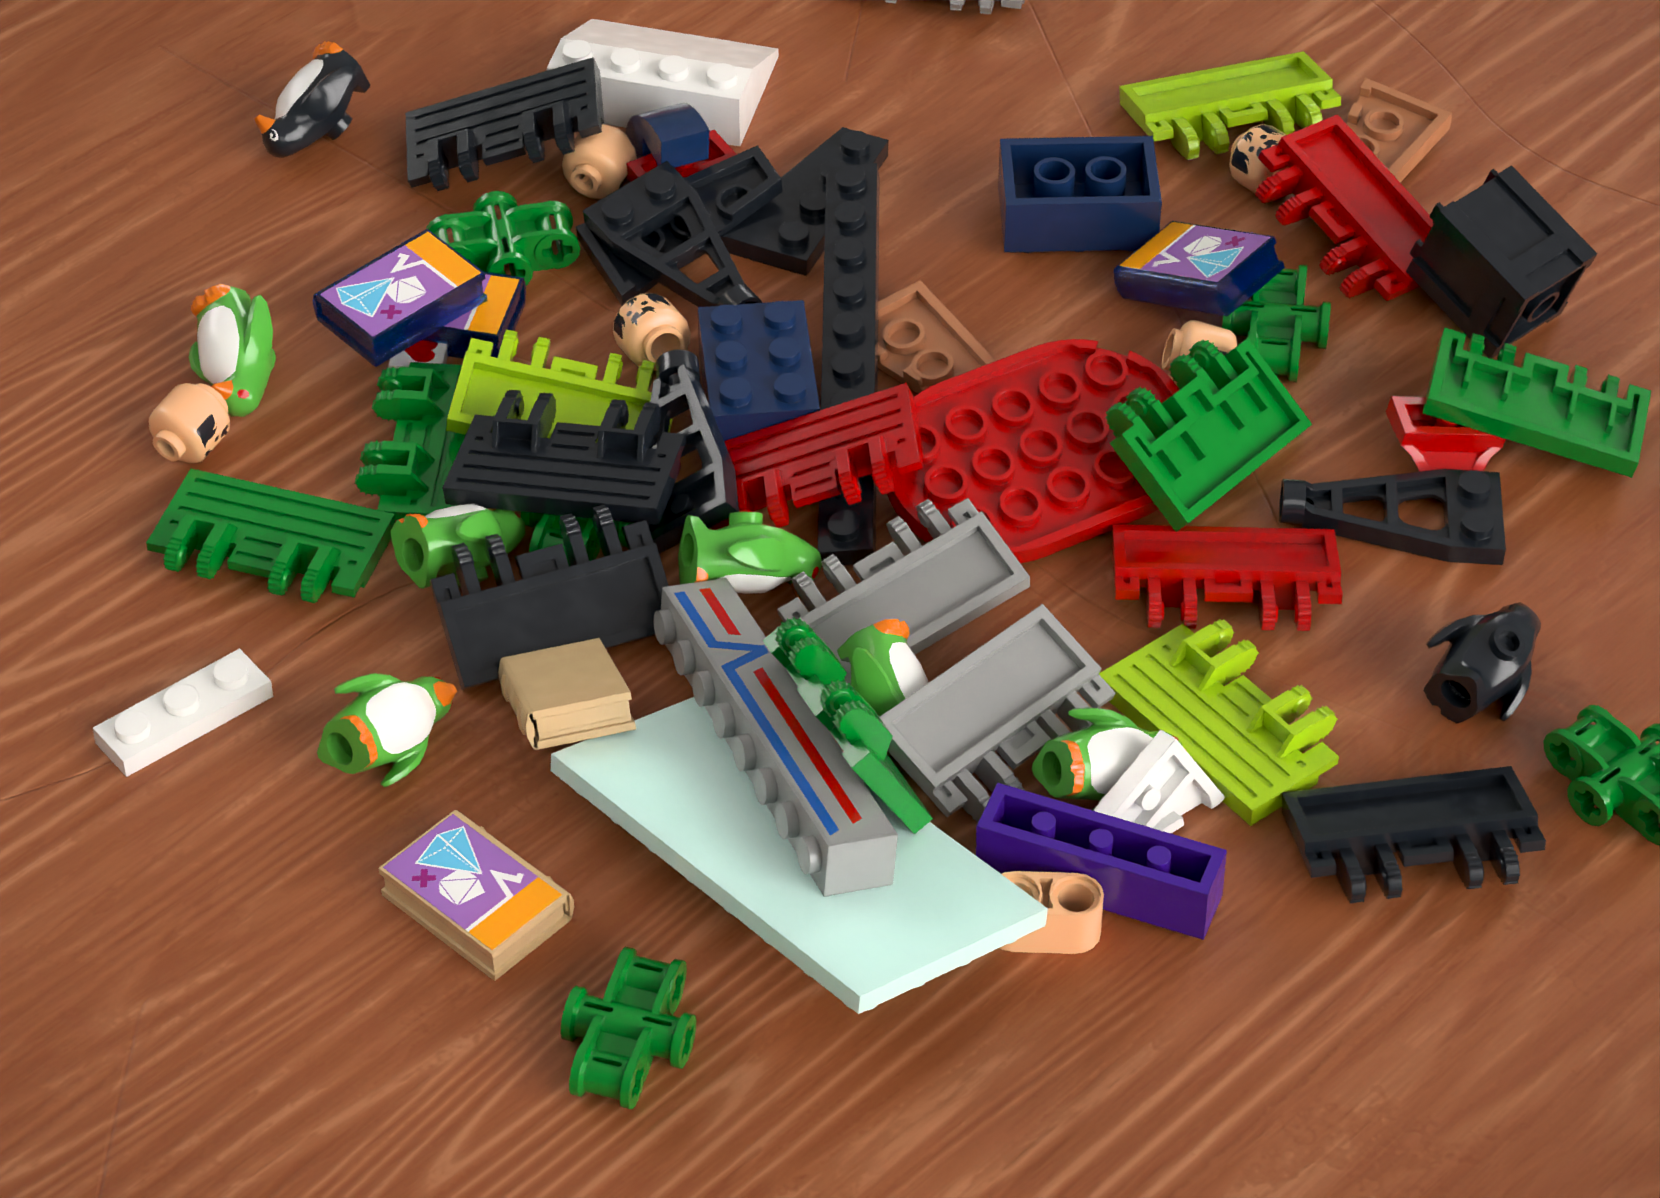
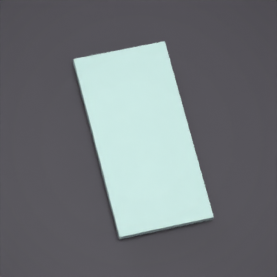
M694 697L634 720L636 730L587 739L551 754V772L858 1014L871 1010L891 998L913 988L920 987L925 982L959 966L967 965L978 957L1006 944H1011L1017 939L1046 926L1047 907L931 822L914 834L864 781L863 783L898 834L893 885L824 897L811 875L804 874L801 870L796 851L788 839H782L779 835L772 813L766 804L761 805L759 803L750 778L745 771H739L735 764L733 751L724 738L720 739L717 736L712 718L704 706L700 707L696 703Z

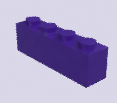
M998 782L976 826V856L1000 874L1011 871L1085 874L1096 879L1102 886L1104 893L1103 910L1204 940L1223 896L1227 850Z

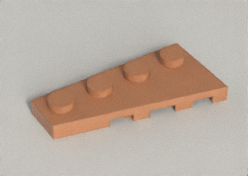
M1365 77L1360 87L1358 100L1356 103H1353L1348 114L1347 125L1401 183L1448 132L1451 127L1452 113Z
M921 280L878 301V369L902 384L907 383L908 387L919 394L937 383L996 361Z

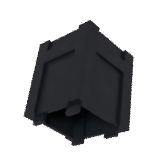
M1512 165L1500 173L1495 169L1491 170L1483 183L1484 185L1458 201H1452L1446 206H1443L1440 202L1437 203L1429 216L1433 220V226L1424 243L1420 239L1415 242L1409 253L1413 259L1406 270L1410 277L1469 339L1473 333L1485 336L1483 353L1491 359L1498 355L1505 343L1512 344L1545 322L1548 323L1559 316L1566 307L1568 298L1586 268L1592 264L1597 256L1596 251Z

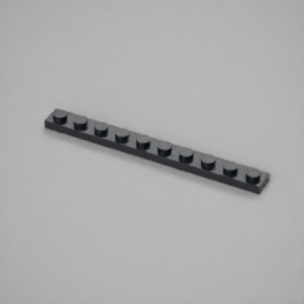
M877 163L826 168L821 410L878 392L880 177ZM872 474L859 478L862 490L861 502L848 505L840 484V495L819 501L818 551L822 561L834 554L843 566L854 565L876 552L877 487L875 486Z

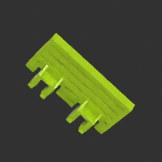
M1304 51L1119 86L1120 105L1148 136H1153L1154 142L1171 139L1172 145L1187 160L1199 157L1200 141H1204L1216 154L1229 151L1230 142L1225 125L1227 127H1234L1264 121L1265 125L1273 126L1288 135L1295 131L1294 123H1297L1303 129L1323 120L1320 109L1341 106V96L1333 89V79Z
M506 329L498 358L491 357L493 342L471 338L461 367L446 426V431L466 435L475 415L495 416L507 390H519L522 396H524V411L521 420H528L539 393H551L555 397L556 413L554 423H552V428L547 438H551L557 422L601 426L606 411L613 399L626 400L629 411L626 429L634 430L644 404L651 401L652 392H649L655 362L643 360L642 365L638 368L636 388L617 384L623 369L622 355L610 353L603 381L596 380L597 365L554 356L551 368L546 369L545 365L551 343L550 339L538 337L537 342L533 346L531 365L512 361L513 357L516 356L519 344L518 332ZM673 418L670 419V425H669V432H668V433H670V429H671V425H672Z
M1219 619L1217 622L1214 621L1212 625L1209 624L1196 633L1192 632L1184 624H1181L1100 672L1099 675L1116 693L1109 702L1137 727L1148 731L1163 730L1176 736L1189 755L1225 796L1223 802L1250 826L1282 807V792L1308 790L1318 784V778L1321 774L1338 764L1339 756L1323 742L1302 754V752L1318 743L1320 739H1324L1326 735H1329L1338 720L1335 713L1327 706L1317 708L1315 712L1312 711L1289 725L1308 709L1313 699L1310 692L1302 685L1292 687L1290 691L1287 690L1271 699L1244 675L1240 676L1242 672H1246L1254 664L1259 652L1256 650V646L1248 639L1246 641L1243 639L1237 645L1234 644L1222 651L1231 643L1230 641L1235 633L1232 626L1224 619Z

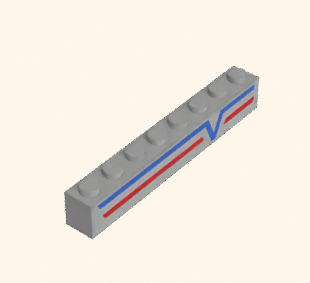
M727 578L662 587L661 610L656 611L654 614L656 638L659 644H665L670 651L678 674L685 675L692 686L696 703L700 707L704 706L709 713L717 736L720 739L724 738L733 751L735 764L739 771H745L750 778L759 803L761 805L766 804L772 813L779 835L782 839H788L796 851L803 873L811 875L824 897L893 885L898 839L897 832L859 775L842 755L843 751L828 729L815 717L797 691V684L786 668L762 641L766 636Z

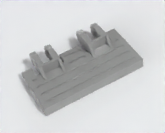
M969 498L948 509V515L956 525L954 528L950 527L929 499L916 506L920 522L933 537L932 541L923 546L902 518L898 516L889 521L886 525L894 541L853 565V570L862 581L856 584L834 554L821 561L826 578L839 593L838 596L829 601L825 600L813 580L804 571L796 575L791 580L800 599L797 597L778 608L779 616L783 622L787 618L792 619L793 617L795 619L801 618L802 621H805L828 645L847 672L844 680L847 684L850 683L851 685L850 662L841 661L837 649L855 632L885 619L905 621L910 631L907 644L915 655L1029 588V574L983 512L979 513Z
M1041 604L880 716V719L893 735L888 752L946 817H949L963 807L968 814L972 815L973 820L975 819L978 823L990 796L974 778L973 773L981 779L992 793L997 782L1025 790L1022 787V783L1019 782L1018 778L1014 776V773L995 751L1014 770L1038 753L1048 740L1070 733L1055 714H1058L1072 731L1092 725L1087 720L1068 716L1069 710L1090 707L1077 692L1082 695L1092 708L1102 707L1113 699L1116 693L1099 675L1102 668L1054 615Z

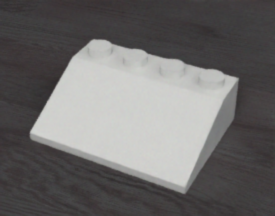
M591 19L561 38L547 66V71L594 57L601 76L604 124L626 128L629 119L634 115L680 103H687L701 115L709 131L715 130L728 145L741 146L779 57V49Z

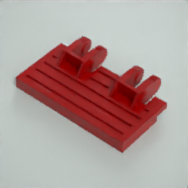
M1338 114L1283 136L1277 145L1260 152L1258 159L1271 173L1284 167H1289L1267 177L1258 185L1259 187L1255 192V196L1264 204L1291 193L1295 195V197H1291L1282 203L1276 211L1275 218L1282 226L1290 225L1310 216L1334 244H1338L1351 237L1353 238L1327 252L1319 264L1322 271L1329 276L1356 264L1360 267L1359 270L1356 269L1347 275L1340 284V291L1347 298L1350 299L1355 295L1358 296L1375 288L1386 301H1389L1420 287L1406 272L1413 259L1409 253L1417 240L1420 239L1424 243L1433 226V220L1429 217L1428 212Z
M907 383L724 441L735 467L739 512H755L767 507L769 517L777 528L789 525L790 523L788 500L792 499L796 508L840 495V484L848 505H852L862 500L860 477L872 474L875 486L884 495L895 490L891 467L897 466L901 475L923 468L922 458L924 456L915 403ZM729 518L712 526L711 529L716 530L728 526Z
M1112 525L1115 600H1139L1140 587H1146L1148 628H1161V622L1164 620V607L1180 608V620L1189 629H1196L1198 609L1196 589H1203L1205 602L1252 603L1253 590H1258V613L1261 630H1274L1278 620V610H1293L1296 631H1310L1312 611L1310 591H1316L1318 604H1342L1341 566L1334 529L1184 526L1175 532L1172 526Z

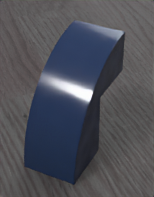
M680 103L632 116L627 123L625 134L635 148L637 159L652 153L658 166L668 161L674 168L709 159V128L696 109L687 103Z

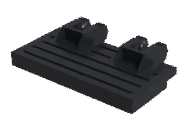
M594 57L406 112L407 175L411 188L432 182L437 191L448 189L450 184L449 169L459 167L461 175L468 183L479 179V160L483 159L485 165L489 166L528 153L529 159L533 163H537L545 159L544 141L555 139L557 147L564 155L575 151L574 132H579L581 138L601 133L602 124H604L601 76Z
M507 390L495 416H474L442 487L445 503L450 505L475 504L491 509L562 516L572 513L575 517L592 518L593 507L605 504L611 512L613 521L637 523L646 520L647 524L659 525L681 469L680 457L686 444L685 434L662 432L657 447L653 448L661 422L659 403L646 402L643 410L640 412L634 430H628L626 425L629 419V411L626 400L613 399L606 411L601 426L557 422L551 438H547L552 428V423H554L556 413V399L553 394L539 393L528 420H521L524 411V396H522L519 390Z
M605 504L593 507L592 522L604 557L589 561L581 528L572 513L560 516L559 525L570 567L562 543L515 557L521 577L519 581L514 579L501 536L498 534L487 536L485 551L491 564L497 587L483 591L480 588L471 551L464 543L452 546L451 553L463 596L460 595L454 573L431 579L429 582L461 690L499 680L498 669L500 660L503 657L600 638L604 647L609 649L655 636L654 614L656 611L661 610L662 587L669 585L657 545L652 541L647 521L622 527L628 550L623 552L609 508Z
M1512 766L1282 792V814L1311 878L1336 875L1349 903L1364 902L1367 890L1364 875L1374 874L1386 899L1401 897L1403 890L1402 876L1393 852H1397L1404 867L1452 861L1466 889L1482 888L1484 880V868L1481 861L1491 862L1503 885L1518 883L1520 876L1518 855L1514 851L1510 838H1513L1520 853L1545 850L1546 840L1538 827V814Z

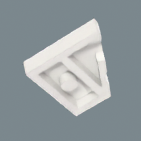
M1160 730L1146 748L1139 753L1136 760L1111 790L1100 800L1093 811L1167 833H1173L1184 826L1181 815L1201 803L1212 809L1219 805L1225 796L1178 740Z

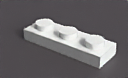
M239 648L93 727L95 743L127 777L272 698L271 680Z

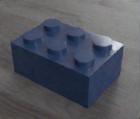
M1153 136L1000 139L998 192L1004 252L1135 251L1160 232L1162 199Z
M804 300L698 307L699 358L703 391L724 441L820 411Z

